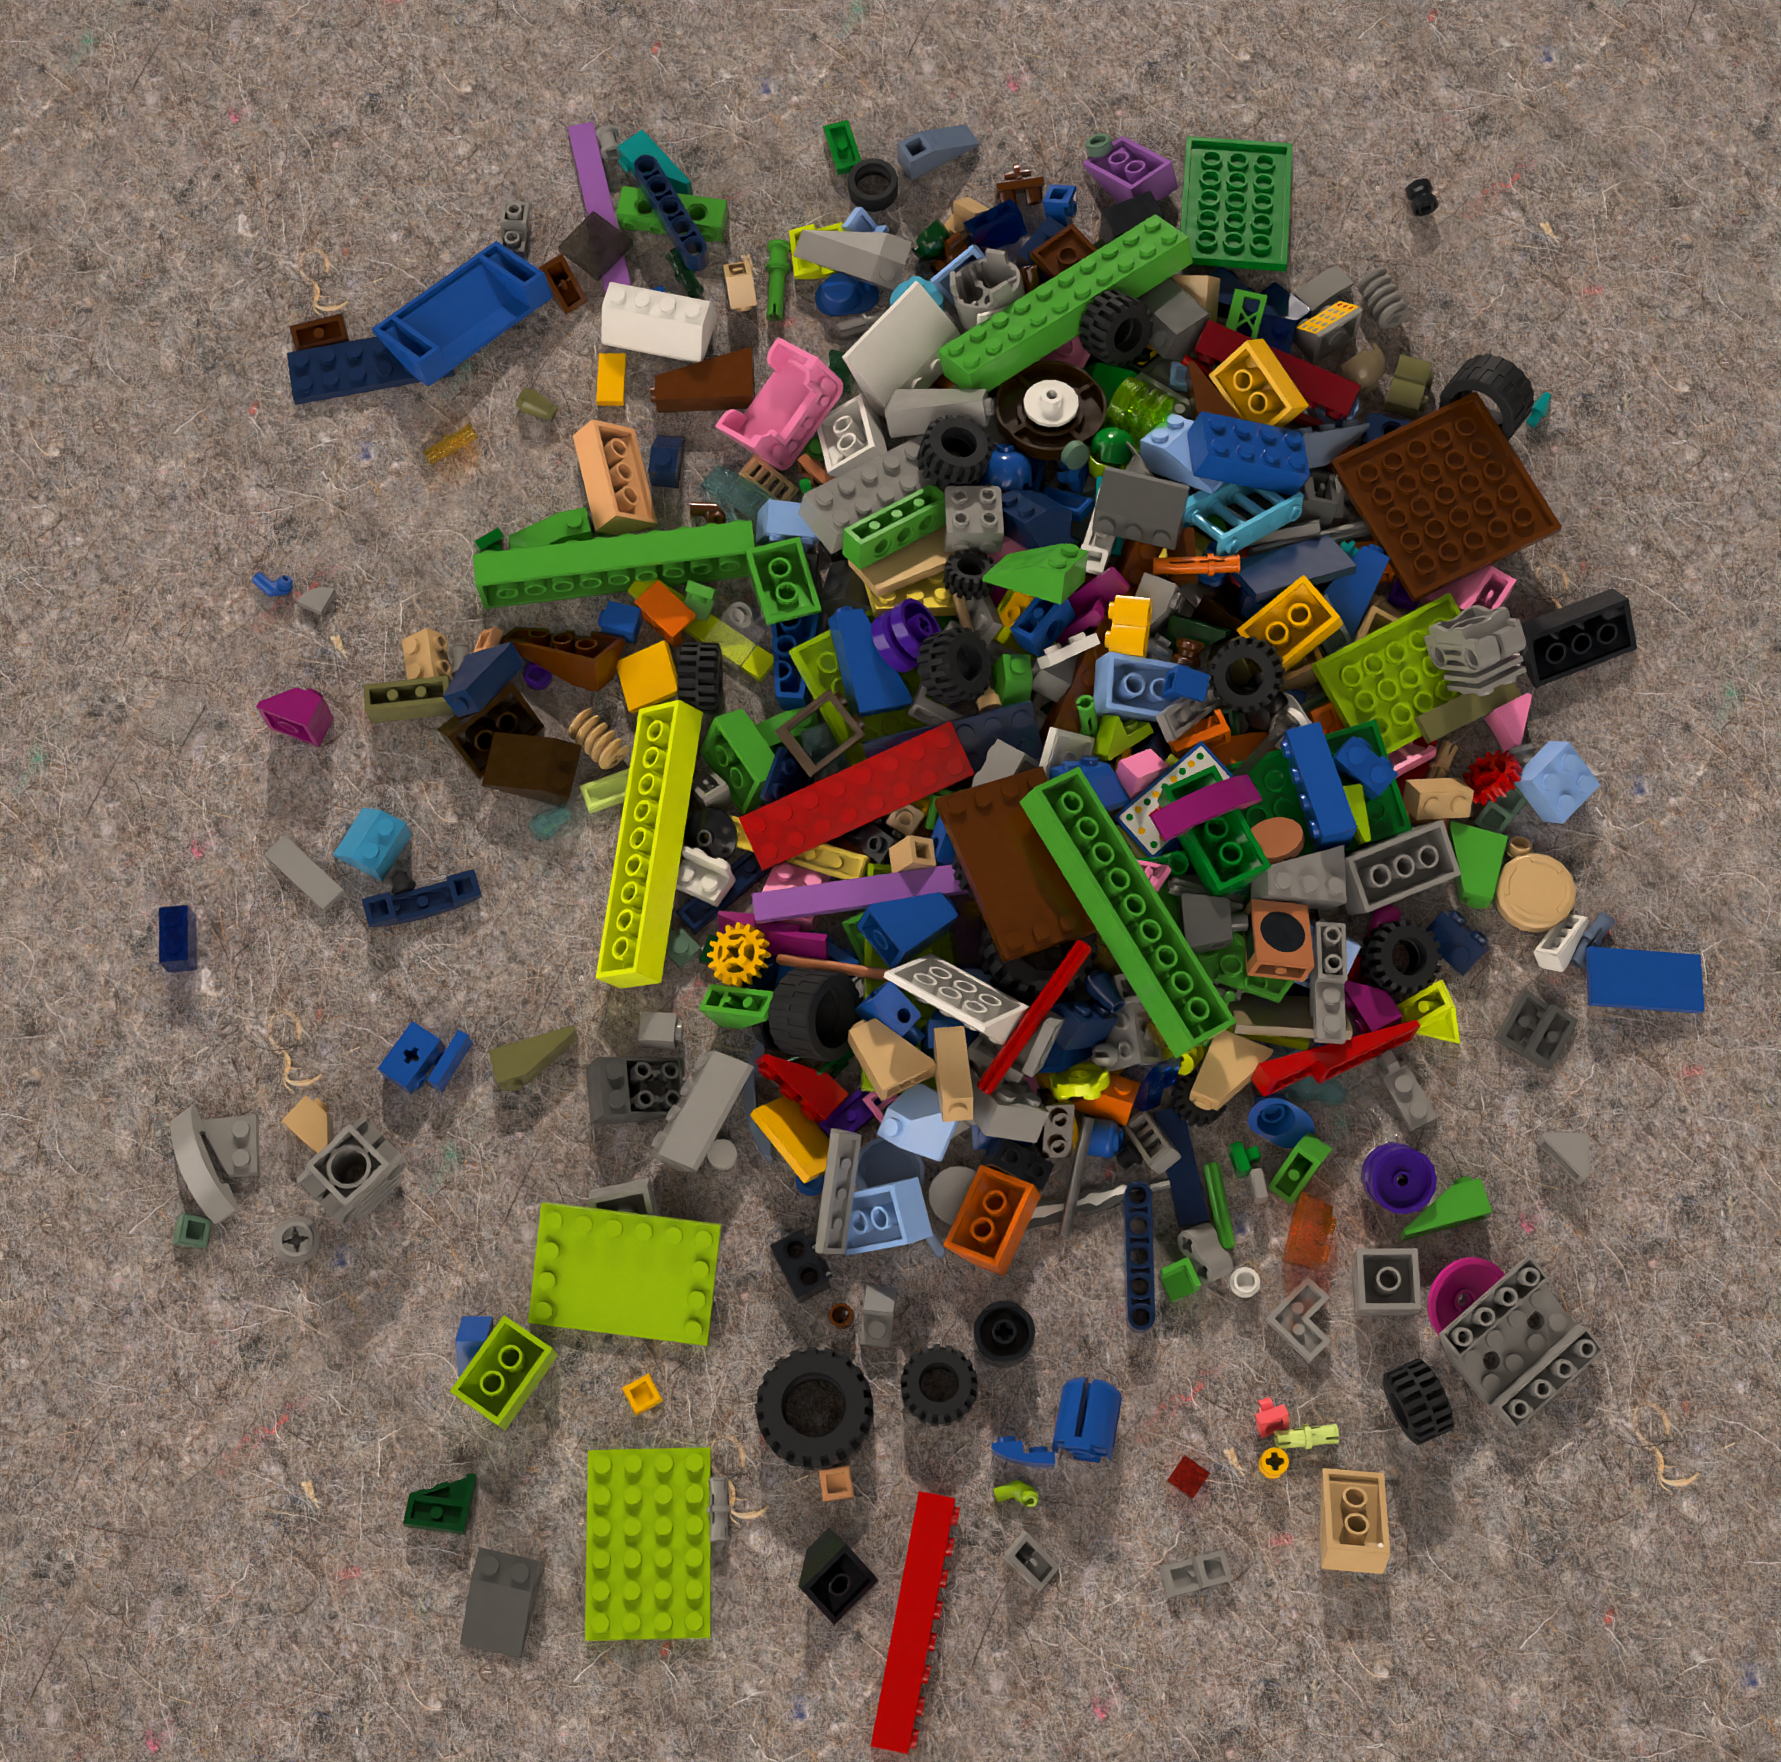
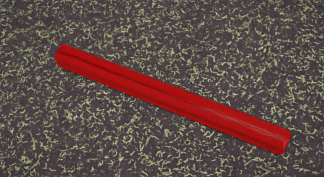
M1081 940L1076 941L978 1081L977 1087L979 1090L987 1095L992 1094L1090 954L1091 947Z

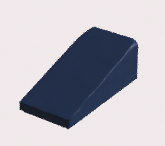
M1272 283L1259 293L1268 296L1266 304L1272 305L1280 315L1278 323L1289 335L1295 332L1296 326L1306 318L1311 319L1312 310L1278 283Z

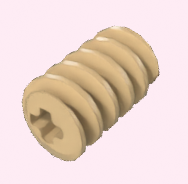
M589 708L580 712L575 717L568 729V736L575 740L576 744L582 745L583 751L591 755V759L594 762H598L601 769L607 770L619 764L629 754L631 749L629 745H625L620 749L623 739L617 738L613 740L615 736L614 730L605 733L608 724L603 722L598 725L600 717L595 715L590 718L593 710Z

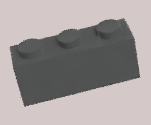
M1170 277L1136 299L1146 304L1148 310L1152 313L1153 327L1151 331L1153 332L1147 341L1148 344L1164 359L1182 361L1185 354L1190 356L1212 314Z
M1106 466L1095 506L1092 531L1175 550L1183 529L1190 486Z

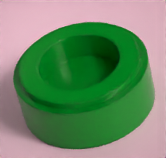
M808 477L799 481L800 489L804 496V493L812 490L810 479Z

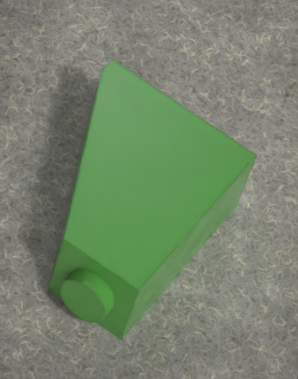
M1451 821L1447 833L1461 875L1454 877L1459 901L1465 902L1467 906L1474 909H1482L1483 907L1488 909L1493 900L1508 836Z

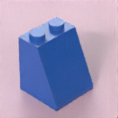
M941 892L873 903L867 907L857 924V928L891 970L905 964L945 936L959 914L954 902L949 898H945Z

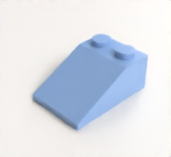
M1169 414L1141 439L1140 457L1152 473L1213 494L1225 482L1193 476L1187 432L1194 421L1183 418L1180 415Z
M1115 652L1106 653L1097 659L1095 664L1093 698L1097 717H1102L1106 714L1119 716L1120 720L1124 721L1136 719L1137 721L1158 722L1155 716L1176 701L1171 702L1161 698L1166 672L1182 664Z
M918 1177L854 1191L845 1251L846 1256L907 1245L933 1236Z

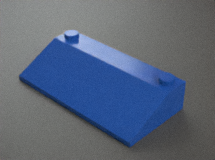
M495 241L372 328V331L415 378L429 387L527 315L541 307L552 298V294L544 272Z

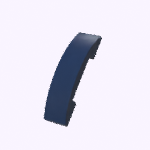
M472 869L446 876L447 881L391 895L390 892L361 899L369 927L397 925L429 918L454 910L481 898L482 894L475 870Z

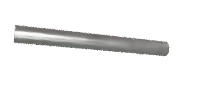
M1084 1116L1082 1118L1059 1235L1070 1237L1094 1118Z

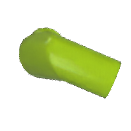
M1014 1480L993 1488L997 1503L1013 1498L1024 1506L1032 1508L1039 1501L1037 1490L1022 1480Z

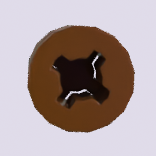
M1177 638L1176 645L1178 648L1177 652L1172 656V661L1186 666L1200 667L1199 655L1204 650L1205 644L1190 639Z

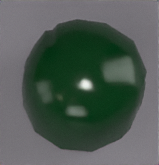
M939 219L935 220L916 238L915 242L918 248L912 247L914 254L924 261L940 257L945 251L944 241L950 238V233Z

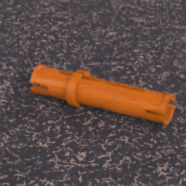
M1207 553V556L1153 557L1154 576L1175 574H1207L1208 576H1214V573H1240V555L1214 556L1213 553Z

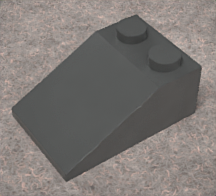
M479 1547L470 1582L460 1644L521 1658L545 1564L538 1560Z

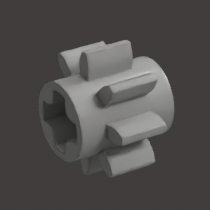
M1155 633L1154 637L1149 636L1146 658L1169 662L1173 654V650L1169 648L1171 642L1158 633Z

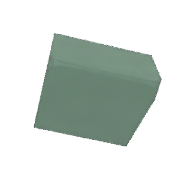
M185 1213L178 1215L172 1245L206 1249L212 1221L209 1218Z

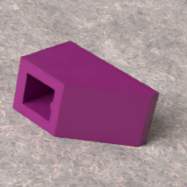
M1348 980L1344 983L1345 1010H1350L1354 1017L1353 1024L1361 1035L1399 1024L1402 1014L1387 991Z

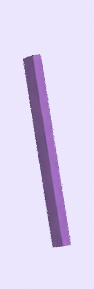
M589 122L567 127L605 293L610 282L631 286L594 124Z
M951 864L752 893L755 922L756 924L865 909L873 903L941 892L945 897L968 894L969 892L966 889L962 891L958 886L960 880H955L953 874L956 870L952 869Z

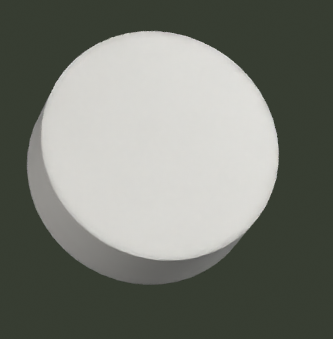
M719 1139L712 1143L707 1152L709 1163L715 1169L728 1170L736 1163L738 1154L735 1145L731 1141Z

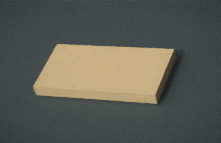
M945 525L861 570L849 560L848 565L877 597H880L945 571L946 560L951 554L955 555V553L945 552L944 550Z

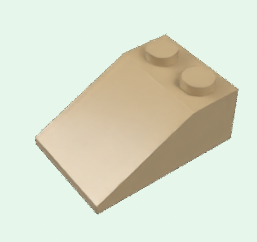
M1322 1468L1319 1538L1321 1569L1384 1574L1390 1557L1384 1473Z

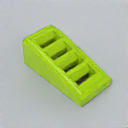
M1361 784L1343 786L1357 826L1354 837L1358 845H1364L1370 842L1371 834L1363 786Z

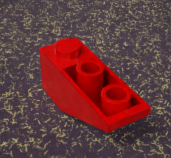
M766 1053L754 1061L759 1066V1073L767 1080H773L780 1086V1093L788 1100H794L801 1107V1113L810 1121L815 1120L818 1123L826 1120L848 1095L828 1073L824 1072L822 1075H817L816 1069Z

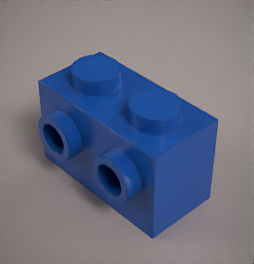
M1352 736L1333 755V761L1341 775L1353 785L1361 784L1364 794L1371 800H1374L1385 791L1398 773L1393 770L1394 765L1383 756L1379 758L1371 751L1372 746L1361 737L1356 738Z

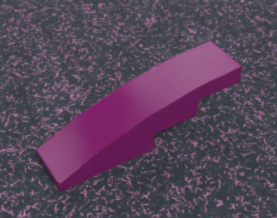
M718 912L720 933H726V925H730L735 929L737 922L745 926L750 924L756 930L758 929L765 934L762 939L767 940L770 945L764 950L771 953V956L777 957L779 954H788L829 960L828 934L802 932V925L776 923V921L756 924L754 914Z

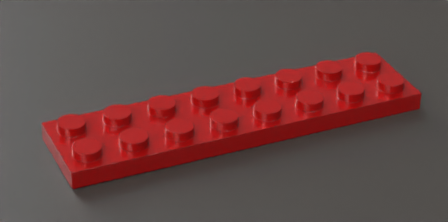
M951 721L739 817V820L762 871H765L974 776L975 773Z

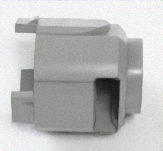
M987 248L985 251L986 258L968 263L957 273L955 271L949 272L950 292L954 297L960 323L967 331L977 325V314L1008 306L1025 296L1019 269L1014 263L1009 262L1006 251Z

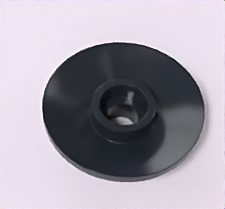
M709 807L700 809L691 815L685 826L684 838L687 847L691 849L699 848L709 857L714 859L722 858L726 861L736 849L738 835L736 826L728 814L720 809ZM704 833L709 835L708 842L704 839Z

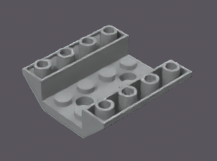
M1527 1255L1439 1333L1447 1358L1480 1400L1515 1431L1605 1351L1586 1326L1575 1324L1544 1283L1549 1278L1531 1255ZM1532 1312H1536L1539 1316V1324L1534 1329H1531L1527 1323V1318ZM1491 1351L1495 1356V1363L1491 1368H1486L1483 1364V1357L1487 1352Z

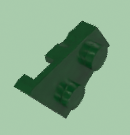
M473 1473L467 1474L466 1478L451 1483L446 1481L435 1485L431 1489H421L409 1493L403 1520L404 1527L465 1535L477 1475Z

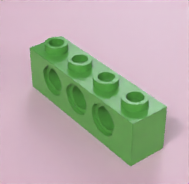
M622 186L616 212L619 228H624L628 231H648L656 235L667 234L641 189ZM677 193L704 240L707 242H723L729 215L727 200Z
M930 484L844 528L843 555L861 570L946 525L944 493L936 486Z

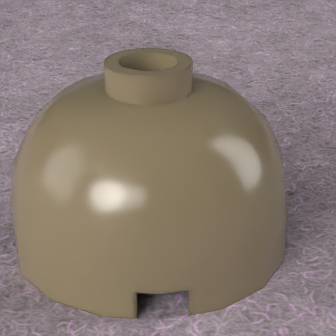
M1375 342L1372 344L1373 351L1369 353L1365 349L1340 365L1342 369L1340 373L1337 374L1335 370L1331 372L1360 384V391L1364 390L1367 394L1380 386L1378 380L1385 373L1386 359L1379 345Z

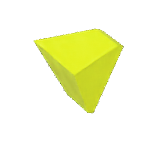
M1443 980L1435 982L1397 1005L1402 1014V1023L1417 1020L1420 1024L1416 1034L1460 1044L1456 1008Z

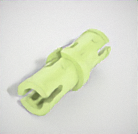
M1304 1424L1301 1425V1428L1274 1431V1435L1277 1436L1274 1437L1275 1446L1280 1449L1304 1447L1307 1450L1312 1449V1446L1339 1444V1438H1336L1339 1437L1337 1424L1314 1427Z

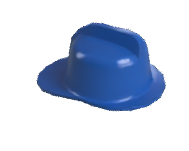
M844 273L830 275L818 287L815 293V302L818 309L823 314L829 316L864 313L875 307L879 300V290L877 287L853 279Z
M1274 1092L1266 1097H1263V1095L1255 1096L1254 1105L1248 1113L1247 1122L1250 1129L1256 1134L1280 1147L1294 1148L1308 1131L1312 1134L1314 1133L1312 1117L1305 1110L1290 1102L1283 1094Z

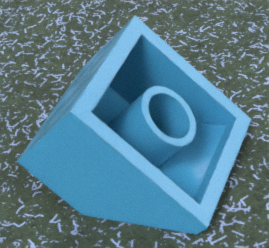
M362 808L333 856L383 882L412 836V833L407 824L382 810Z

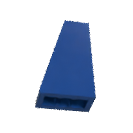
M1369 544L1368 547L1362 546L1351 559L1357 565L1355 574L1332 580L1321 592L1327 594L1351 639H1353L1390 559L1389 556L1384 555L1385 550L1374 544Z
M845 606L836 609V613L828 619V624L847 702L849 703L850 715L857 714L859 717H866L906 709L913 703L912 696L898 671L889 666L879 654L871 634L872 624L863 608L853 610L852 606Z

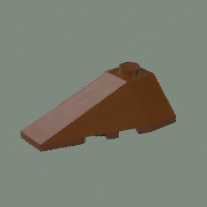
M514 627L501 638L500 644L512 642L518 653L529 661L573 686L584 688L590 692H598L614 677L625 645V637L592 631L591 636L576 635L575 630L550 634V630L545 628Z

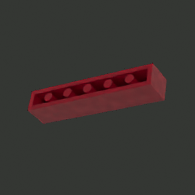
M1208 320L1195 348V355L1199 357V362L1213 367L1214 364L1220 365L1244 342L1255 339ZM1269 346L1309 405L1307 409L1314 410L1316 407L1325 411L1324 415L1332 420L1339 421L1340 418L1347 420L1360 392V384Z

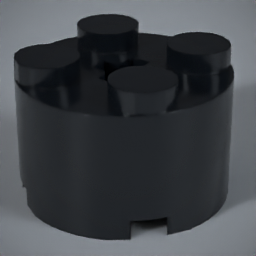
M997 1301L989 1304L979 1314L974 1324L973 1340L979 1356L985 1363L998 1368H1010L1028 1358L1035 1338V1326L1032 1317L1022 1307L1011 1301ZM1000 1329H1006L1007 1334H1012L1008 1336V1340H1002L1000 1336H996L1000 1334Z

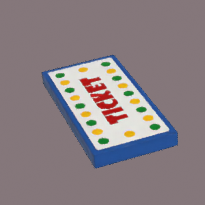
M1200 741L1119 811L1113 819L1148 858L1158 857L1178 840L1175 837L1164 842L1150 818L1151 814L1161 809L1157 800L1162 789L1213 765L1216 766L1223 780L1234 776L1210 749Z

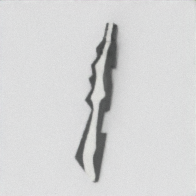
M1139 1178L1134 1181L1147 1184L1151 1189L1152 1196L1157 1192L1171 1190L1169 1178L1156 1181ZM1121 1180L1113 1186L1107 1183L1100 1190L1085 1188L1080 1198H1078L1075 1213L1082 1212L1087 1216L1111 1209L1119 1203H1123V1193L1131 1182ZM1140 1190L1129 1192V1198L1133 1203L1145 1199V1195ZM1065 1199L1039 1201L1026 1230L1061 1222L1060 1216L1063 1214Z

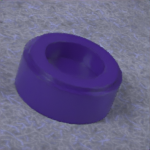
M533 662L529 663L523 672L527 686L533 690H543L552 682V673Z

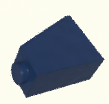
M512 642L468 654L445 691L443 698L458 718L480 712L526 663Z

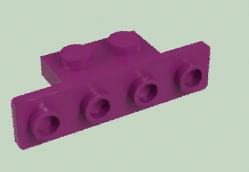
M1110 567L1090 580L1067 598L1076 616L1057 638V643L1062 645L1068 641V638L1083 632L1089 626L1092 628L1098 626L1105 618L1104 613L1108 604L1115 600L1116 595L1121 596L1129 590L1130 585L1114 567Z

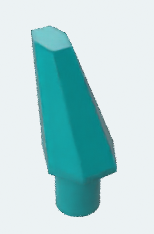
M1544 392L1534 402V406L1531 408L1532 411L1526 421L1528 426L1535 428L1540 418L1546 416L1552 397L1550 393Z

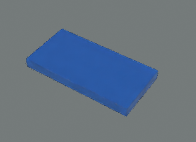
M1592 946L1585 949L1588 1006L1697 1014L1705 1011L1701 955Z

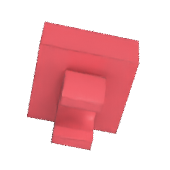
M1270 1397L1258 1401L1260 1413L1255 1414L1256 1429L1261 1439L1273 1435L1275 1430H1287L1290 1428L1289 1414L1284 1404L1274 1407Z

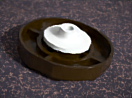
M1038 361L1000 385L995 401V422L1000 434L1017 451L1036 459L1061 460L1062 451L1068 443L1080 440L1089 447L1095 434L1099 430L1104 429L1107 410L1106 397L1103 389L1085 370L1061 361Z

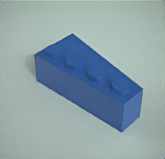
M822 606L821 613L771 625L775 694L782 710L789 711L806 707L812 701V694L792 660L789 651L825 632L827 614Z
M1320 721L1286 730L1283 741L1280 742L1283 757L1288 759L1290 777L1296 787L1314 853L1344 845V849L1349 848L1357 826Z

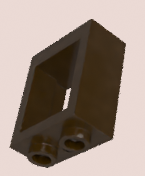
M829 688L775 730V733L810 778L816 776L866 737L862 730L867 726L857 714L851 716L845 709L849 703L839 690L834 694ZM831 701L855 734L815 764L790 731L827 702Z

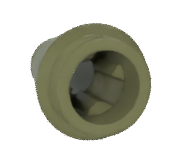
M524 387L516 402V407L520 408V412L549 421L554 419L558 411L557 406L534 388L528 389Z

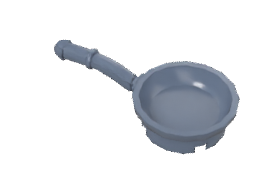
M882 1137L869 1141L859 1151L855 1180L858 1190L918 1177L920 1187L922 1186L924 1181V1163L921 1155L901 1149ZM931 1227L933 1236L925 1240L932 1249L934 1256L944 1258L947 1253L946 1248L934 1232V1227Z

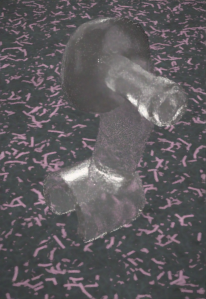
M1368 1092L1358 1095L1353 1100L1357 1105V1111L1362 1115L1368 1111L1381 1124V1145L1389 1142L1399 1143L1392 1117L1376 1104Z

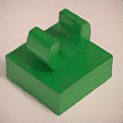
M499 527L475 540L474 546L479 554L486 550L503 551L498 543L504 540V535Z
M1241 1141L1229 1144L1227 1150L1237 1179L1249 1175L1251 1170L1250 1164L1259 1162L1262 1157L1258 1146L1244 1150Z

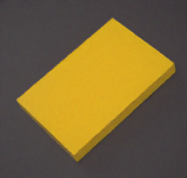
M783 1096L755 1108L750 1114L751 1118L804 1184L825 1174L830 1140L815 1121H810L801 1113V1107L794 1100L790 1101Z

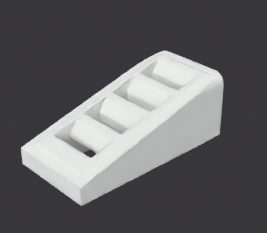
M1568 914L1565 921L1548 931L1533 951L1541 968L1563 972L1566 969L1588 925V917Z

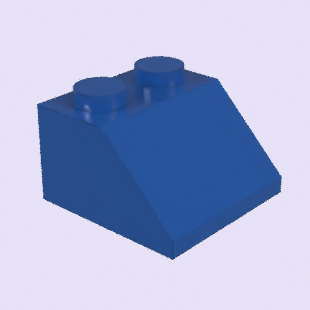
M1085 755L1081 756L1080 760L1064 761L1062 765L1050 768L1049 780L1080 767L1107 812L1124 807L1130 803L1129 795L1110 764L1098 761V757Z

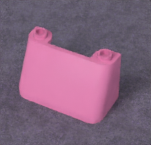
M778 337L767 354V363L774 370L770 378L744 414L736 409H730L722 415L715 427L771 466L779 470H786L795 462L843 392V382L818 357Z

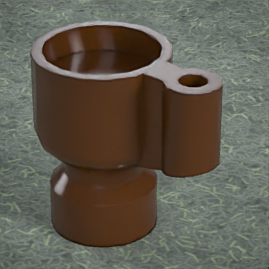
M959 232L944 241V258L937 259L930 264V269L934 276L968 249Z

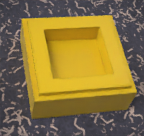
M649 1373L622 1387L636 1416L664 1402Z

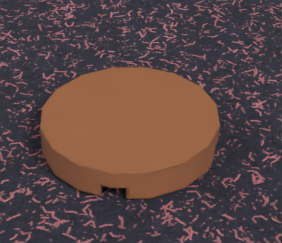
M1285 817L1270 818L1259 822L1251 828L1270 865L1283 862L1284 859L1290 856L1293 859L1304 847L1305 838L1302 828L1293 819Z

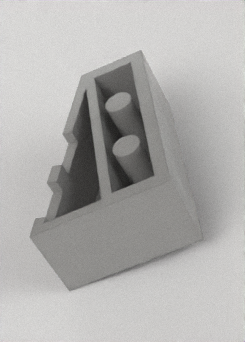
M1344 845L1272 864L1268 871L1250 882L1251 899L1277 902L1291 901L1296 904L1308 905L1310 909H1333L1347 902Z

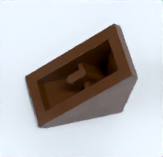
M560 253L538 267L539 270L545 273L552 299L564 314H568L588 301L563 254Z

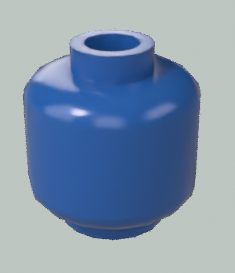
M1094 1118L1087 1155L1112 1158L1117 1152H1121L1123 1148L1124 1130L1119 1128L1118 1123L1114 1120Z

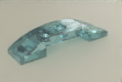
M717 465L700 484L703 489L720 501L725 499L756 522L759 509L768 499L775 500L746 478L720 465Z

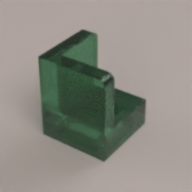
M831 349L829 352L828 368L843 382V393L851 394L855 378L842 358L846 352Z

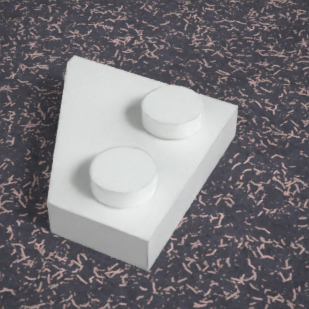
M1084 632L1068 638L1070 643L1062 647L1060 643L1044 649L1046 655L1037 658L1040 668L1050 667L1100 644L1097 634L1094 633L1086 636Z

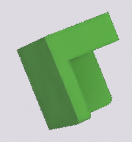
M1188 1257L1160 1269L1158 1277L1171 1303L1199 1291L1201 1282Z

